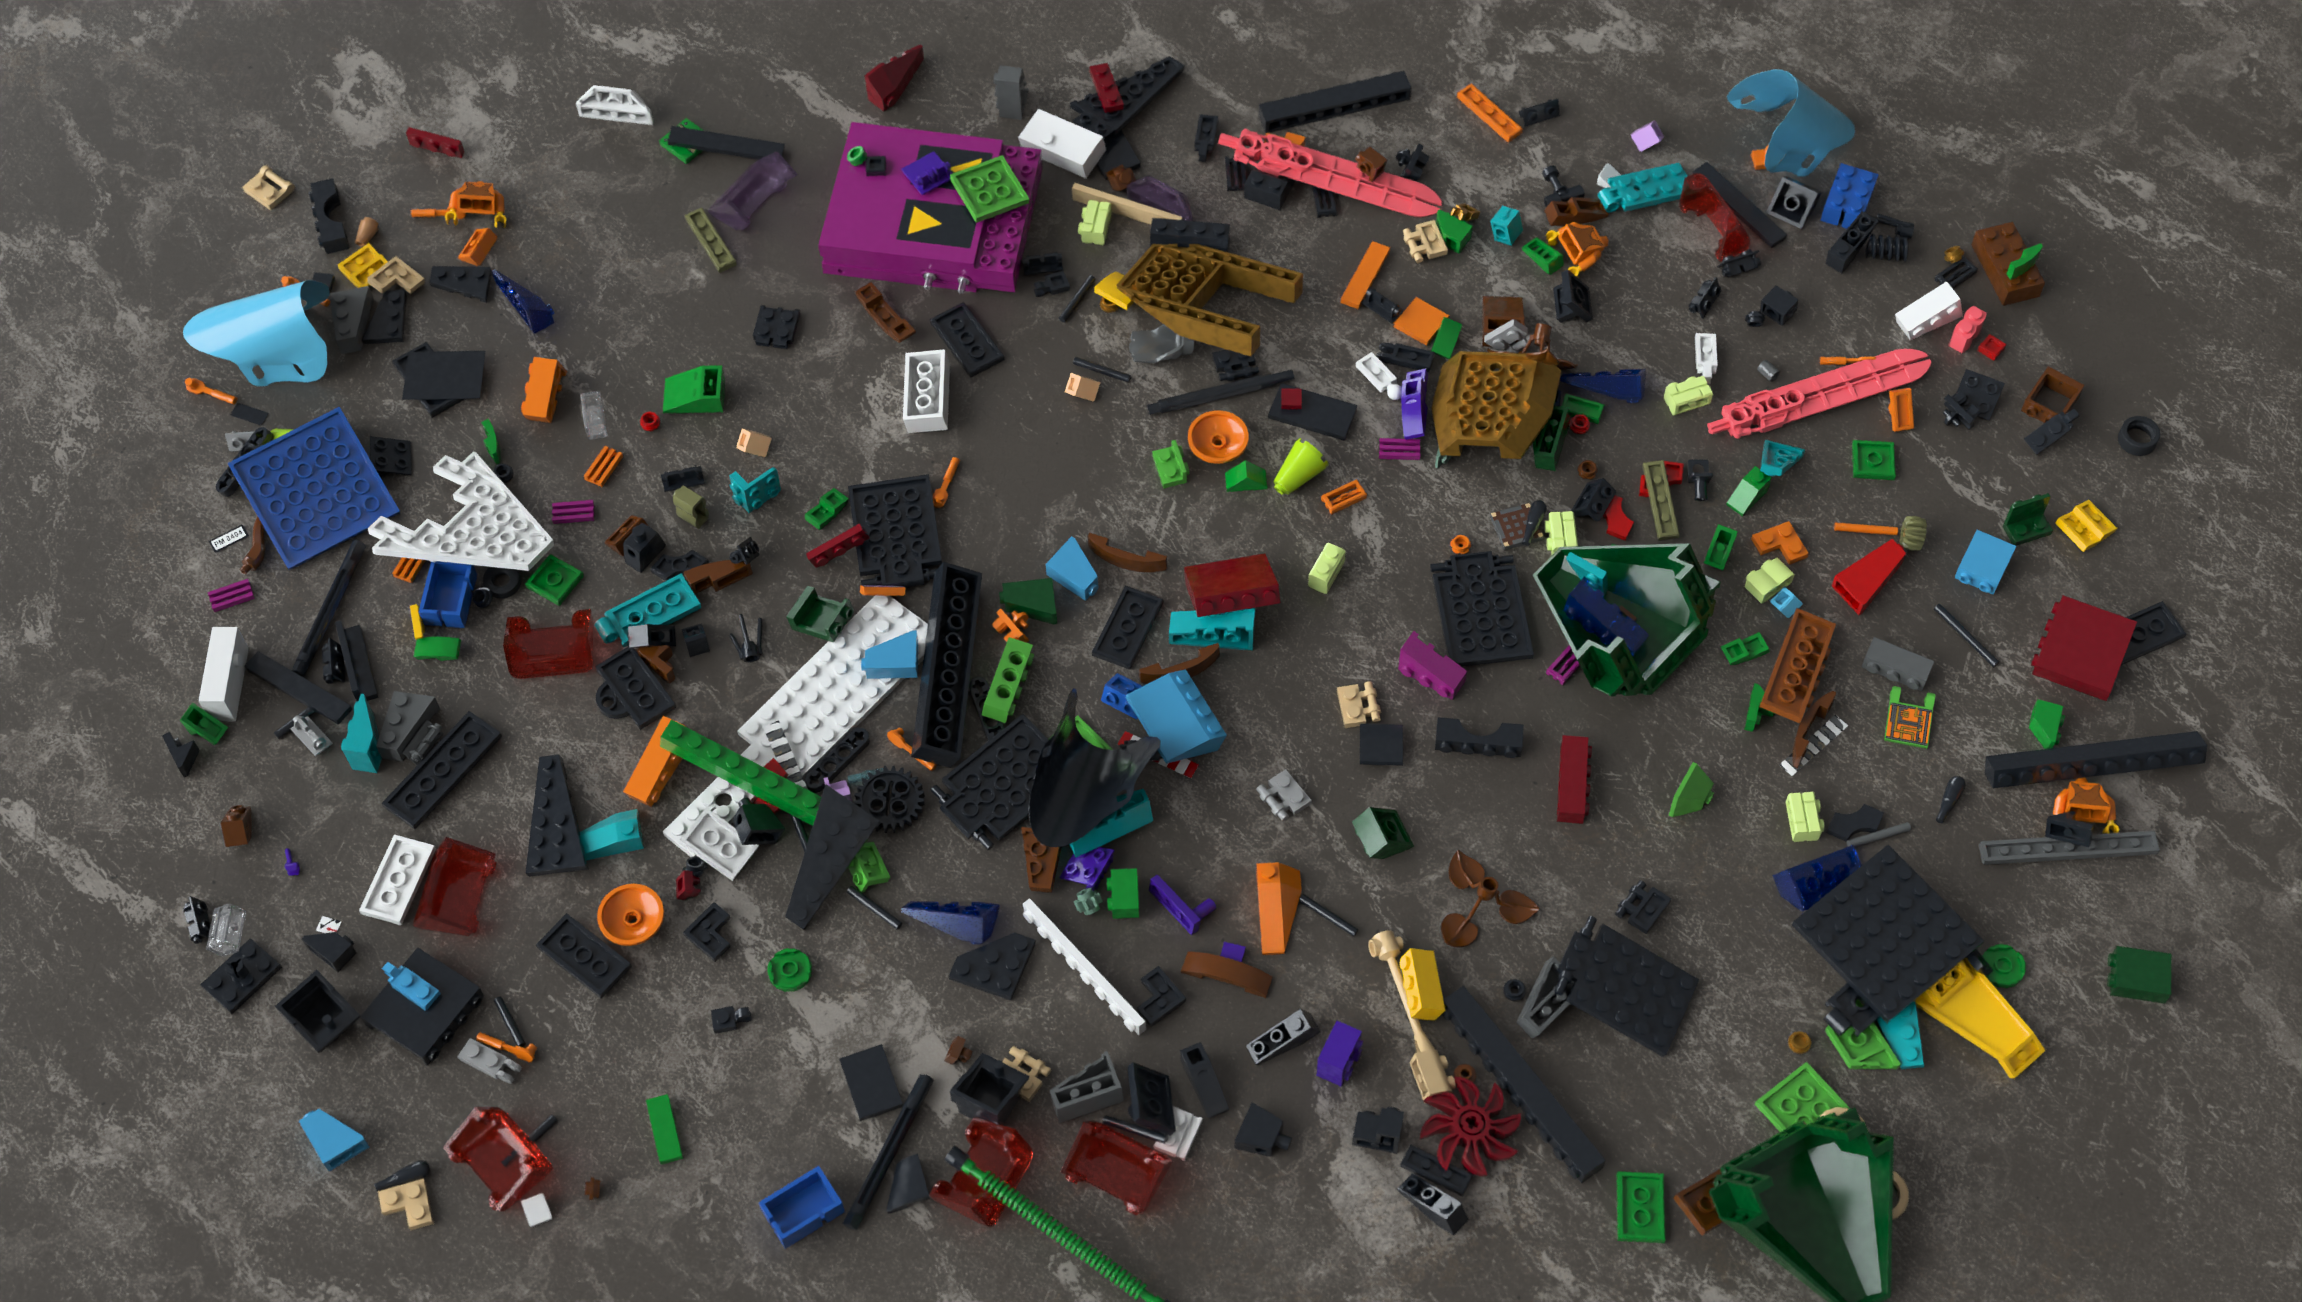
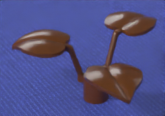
M1537 323L1534 335H1530V339L1523 351L1518 354H1525L1532 341H1534V345L1540 346V351L1527 353L1526 358L1548 365H1555L1560 370L1576 369L1578 364L1575 365L1569 361L1557 359L1550 351L1552 326ZM1487 348V351L1492 353H1513L1505 351H1492L1491 349Z
M1460 850L1454 854L1448 871L1450 881L1459 889H1466L1469 886L1472 889L1478 887L1477 895L1479 898L1466 919L1458 913L1449 914L1443 919L1441 933L1447 945L1465 947L1476 939L1478 928L1469 921L1482 900L1489 901L1495 896L1496 903L1501 905L1499 908L1500 916L1512 924H1521L1538 912L1539 907L1520 892L1506 890L1501 893L1499 898L1500 891L1497 890V880L1493 877L1484 878L1485 871L1479 862L1466 856Z

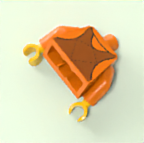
M483 181L465 182L461 188L452 192L448 208L450 211L445 214L447 225L450 219H454L455 226L458 224L457 211L494 215L496 213L494 226L497 228V222H503L504 228L506 227V217L503 215L505 213L504 197L497 190H494L492 183H484Z
M1576 222L1566 224L1558 229V232L1550 230L1546 234L1549 246H1555L1558 242L1557 238H1559L1573 264L1578 265L1577 268L1570 267L1568 270L1578 278L1581 271L1585 272L1601 258L1602 251L1608 246V238L1600 236L1595 227L1581 225Z
M2077 778L2069 783L2068 789H2063L2056 797L2053 815L2076 811V821L2107 823V826L2103 829V834H2108L2109 829L2113 833H2119V827L2114 823V820H2116L2115 801L2104 792L2102 785L2088 783L2086 778Z

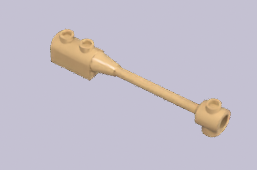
M1387 930L1376 934L1369 940V951L1372 957L1379 956L1381 961L1388 962L1413 1029L1417 1053L1412 1057L1410 1066L1423 1101L1427 1096L1442 1092L1453 1093L1452 1089H1455V1080L1453 1076H1447L1444 1070L1448 1068L1447 1058L1445 1055L1439 1056L1438 1051L1435 1050L1423 1032L1419 1020L1411 1018L1410 1010L1407 1006L1408 999L1403 984L1404 979L1396 960L1400 950L1403 949V940L1400 936L1395 937L1393 931Z

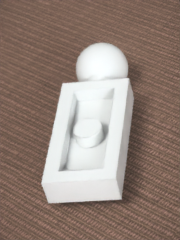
M1372 352L1356 362V367L1381 393L1387 389L1390 399L1399 400L1401 398L1402 387L1395 384L1397 383V378Z

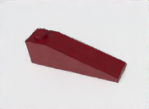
M919 44L905 51L899 58L896 56L892 57L889 63L885 64L882 62L865 75L867 95L870 102L884 112L895 105L924 60L923 46Z

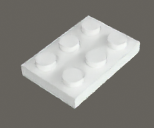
M707 807L680 840V844L731 881L735 879L759 847L758 844L742 845L736 828Z

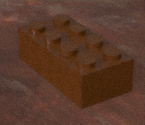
M2009 222L1977 230L1971 246L2002 305L2005 306L2040 297L2045 281L2036 264L2012 280L2006 275L2010 263L2020 259L2023 250L2027 249L2014 223Z

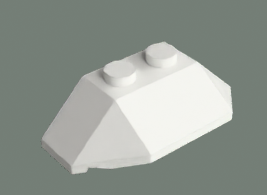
M594 85L576 103L580 117L653 125L654 123L649 107L636 92L630 89Z

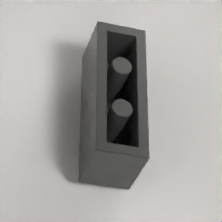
M1874 637L1863 661L1862 668L1871 673L1882 675L1891 681L1907 685L1911 689L1922 691L1934 661Z

